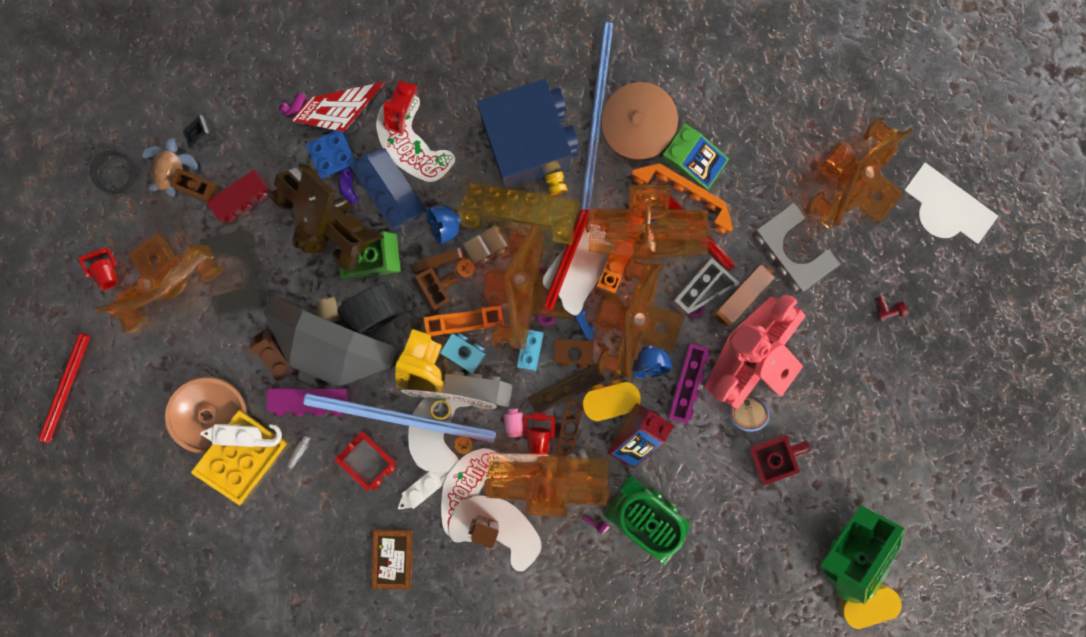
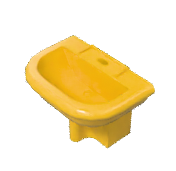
M412 329L404 352H402L396 364L395 377L398 388L443 393L441 372L435 365L442 345L432 341L431 335Z

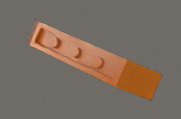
M660 163L632 171L630 177L633 178L632 181L637 185L646 186L652 175L656 174L657 179L664 183L668 181L679 192L685 191L696 202L702 201L709 210L719 211L711 225L715 226L714 229L721 234H729L732 231L733 227L725 201Z
M641 184L638 185L607 258L597 287L615 294L646 217V206H651L657 191Z

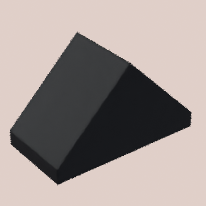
M199 115L183 130L189 148H194L217 139L212 122L203 115Z

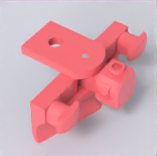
M783 295L779 300L770 296L729 334L704 386L718 401L726 402L738 410L759 379L780 397L784 394L803 367L784 346L806 316L802 310L794 306L797 300L789 295Z

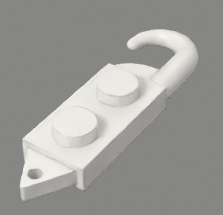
M214 424L213 427L200 433L215 445L272 447L277 445L282 437L279 427L270 424L269 428L274 429L276 432L274 439H262L259 428L245 425Z
M429 471L402 493L403 496L398 509L411 507L414 509L444 485L449 472L435 473Z

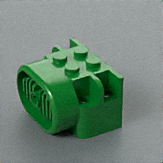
M630 475L602 510L603 515L629 539L665 565L683 545L691 523L677 513L678 509L668 500L662 501L663 497L655 489H647Z
M860 505L848 525H844L841 528L839 539L832 542L829 548L831 551L821 564L836 594L848 602L863 603L864 605L873 598L887 577L891 563L902 546L905 528Z

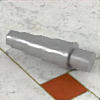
M304 434L301 440H298L291 454L292 456L286 465L287 467L292 469L308 447L309 436Z

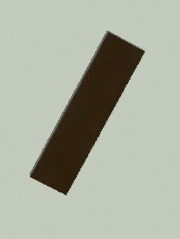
M597 363L529 396L528 399L534 411L541 413L605 379Z

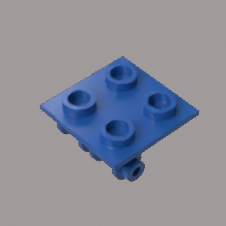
M336 130L306 144L321 179L350 167L355 162L347 144L348 141L342 131Z

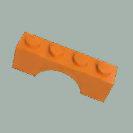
M500 305L461 313L424 317L426 334L433 337L504 326V320Z

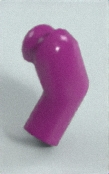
M297 93L292 103H281L279 111L287 116L298 112L306 96Z

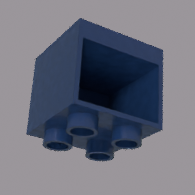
M545 78L477 101L481 121L505 191L543 179L544 176L554 172L570 170L571 158L578 156L577 148H579V142L573 125L563 128L561 121L565 120L564 111L567 109L559 87L550 90Z

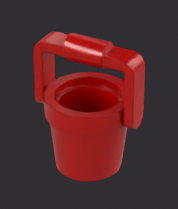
M109 248L97 249L79 258V263L86 277H92L101 290L111 289L119 283L114 269L117 263ZM106 253L108 254L110 259L98 260L86 269L83 262L98 258Z
M534 412V414L528 413L524 416L523 435H526L528 438V453L534 455L547 454L550 437L554 438L555 436L554 416ZM528 418L540 421L550 420L551 430L542 427L528 428Z

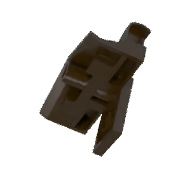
M303 165L276 174L274 186L277 189L270 192V197L281 209L293 208L292 212L298 224L292 238V244L295 248L301 249L304 253L323 252L329 239H331L340 248L332 252L335 262L345 270H352L359 266L357 262L359 253L373 241L384 239L383 235L362 225L352 214L345 216L350 211L349 202L344 197L334 200L336 192L314 173L309 165Z

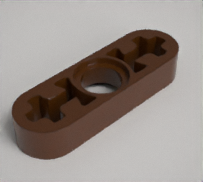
M457 248L415 262L410 266L413 274H419L431 267L434 269L461 260L466 255L463 248Z
M571 400L566 404L560 428L557 450L564 456L574 451L582 415V405L576 400ZM573 404H576V407L579 408V411L574 413V418L578 417L577 422L573 419H566V415L571 416V410H568V407L573 406ZM568 422H572L575 425V430L572 433H567L564 430V426ZM562 434L568 437L574 436L573 440L569 439L568 445L571 446V449H567L566 452L560 447L561 444L565 443L566 439L561 438Z

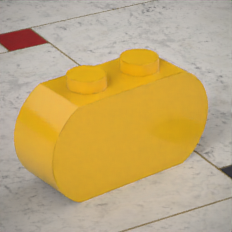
M621 379L610 381L611 385L603 387V384L594 385L592 390L587 391L582 401L583 410L594 421L628 414L636 403L640 404V393L636 386L626 381L622 382Z
M882 584L875 596L868 600L865 605L863 603L848 602L841 598L838 608L841 617L850 626L862 629L896 618L901 611V600L894 590Z

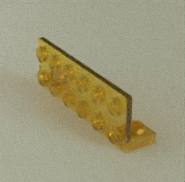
M470 183L459 208L461 226L478 229L481 226V217L551 228L554 242L572 245L574 239L573 225L580 207V201Z

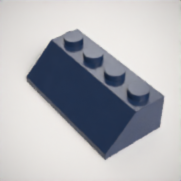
M385 148L368 153L350 165L395 232L427 211Z

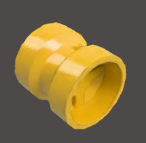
M554 172L544 176L545 182L549 185V196L567 191L566 184L563 183V172Z

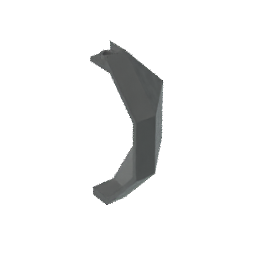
M270 296L263 313L289 366L339 387L394 367L392 364L399 350L394 345L386 344L354 332L289 304L277 296Z

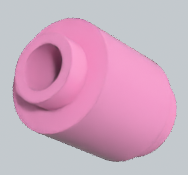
M518 408L507 409V413L503 414L505 433H507L508 437L522 436L524 424L522 412L518 411Z

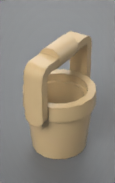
M335 297L316 300L318 317L330 322L342 320L337 311L338 306Z

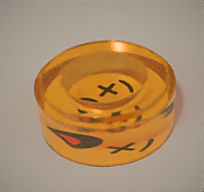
M464 258L457 263L456 270L461 277L469 278L475 273L476 267L472 260Z
M459 436L454 442V449L458 454L466 455L473 449V441L471 438Z

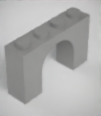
M793 203L753 233L756 235L754 236L756 242L760 246L763 245L767 250L766 255L771 261L774 260L778 265L777 269L780 274L788 278L790 287L795 292L801 293L839 266L840 263L829 249L821 252L806 264H797L787 258L783 251L784 236L791 228L805 219L804 215Z

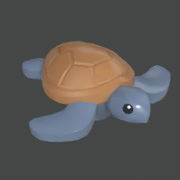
M174 138L166 142L165 151H162L157 146H153L144 150L142 154L143 158L155 157L151 165V174L154 182L149 186L150 191L166 189L168 195L175 196L176 190L170 186L176 169L183 170L182 165H187L194 171L198 169V164L192 156L188 154H175L178 150V144Z

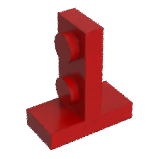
M399 80L391 100L385 101L383 106L386 130L399 134L404 133L405 119L417 92V85Z

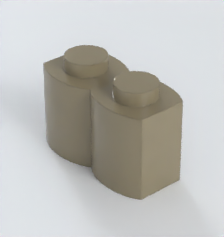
M497 225L463 244L473 263L480 266L488 263L491 256L496 255L498 257L504 254L508 247Z

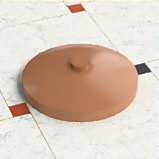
M647 82L630 83L614 92L605 104L601 120L602 131L608 144L620 155L634 160L649 159L662 153L673 141L678 128V112L672 98L662 88Z
M197 377L180 385L171 395L165 411L166 427L171 437L181 447L195 453L205 454L211 447L212 441L200 433L213 427L214 424H228L239 409L247 414L246 404L240 392L229 382L216 377Z

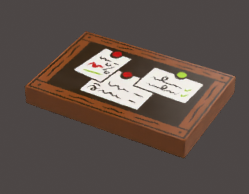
M373 530L372 589H411L413 530Z

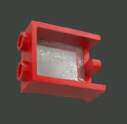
M364 429L334 459L367 492L371 488L375 490L382 483L380 478L384 474L389 476L396 468L394 466L396 460L367 434Z

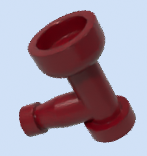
M884 296L876 297L880 311H877V317L880 322L895 315L900 317L908 316V310L903 301L898 302L895 308L888 309Z

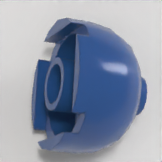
M435 205L427 209L428 224H432L433 229L431 232L436 242L442 244L451 241L459 231V224H461L459 214L446 205Z
M653 345L644 346L642 351L638 352L633 360L634 377L638 379H646L645 375H651L652 378L669 373L670 369H672L669 355L660 348H654Z

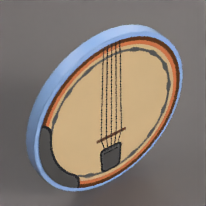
M747 396L738 410L731 406L730 417L734 425L739 429L753 432L762 429L767 424L769 410L762 400Z

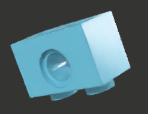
M524 329L517 367L536 371L543 338L542 332Z
M459 332L457 335L452 333L440 353L474 374L486 355L483 352L484 348L476 343L474 345L466 342L468 338ZM463 346L468 347L470 351L469 355L465 358L459 354V350Z

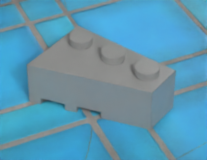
M709 258L698 267L671 298L669 303L682 315L689 314L740 283L713 258Z
M453 371V374H446L443 393L509 407L512 384L500 381V377L489 376V379H483L482 375L471 373V377L464 376V372Z

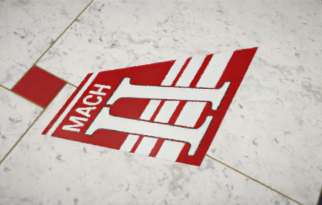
M385 82L311 97L291 121L344 132Z

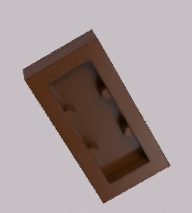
M266 328L251 338L249 350L253 355L257 354L278 381L294 371V368L288 365L284 354L272 340V333Z

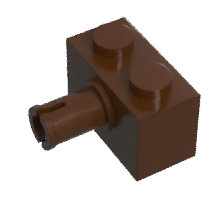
M431 267L412 279L414 286L430 313L451 301L445 289L458 283L457 277L449 280L455 276L454 272H450V274L438 279Z

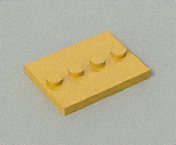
M240 409L228 423L230 425L255 426L261 431L262 439H274L276 436L275 433ZM281 438L280 442L272 447L212 444L191 473L238 505H241L287 442Z

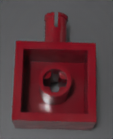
M779 434L746 446L757 480L763 486L800 473L795 457L811 452V448L807 447L810 446L807 440L790 446L788 437L784 434ZM771 456L776 457V458L773 460L774 463L769 462V460L771 459Z

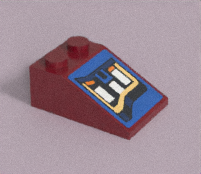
M636 403L607 454L635 468L665 443L675 425Z

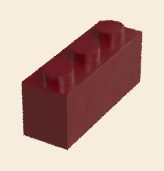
M253 169L206 203L220 222L229 224L235 221L237 215L241 212L249 211L255 202L266 199L271 189L261 175Z

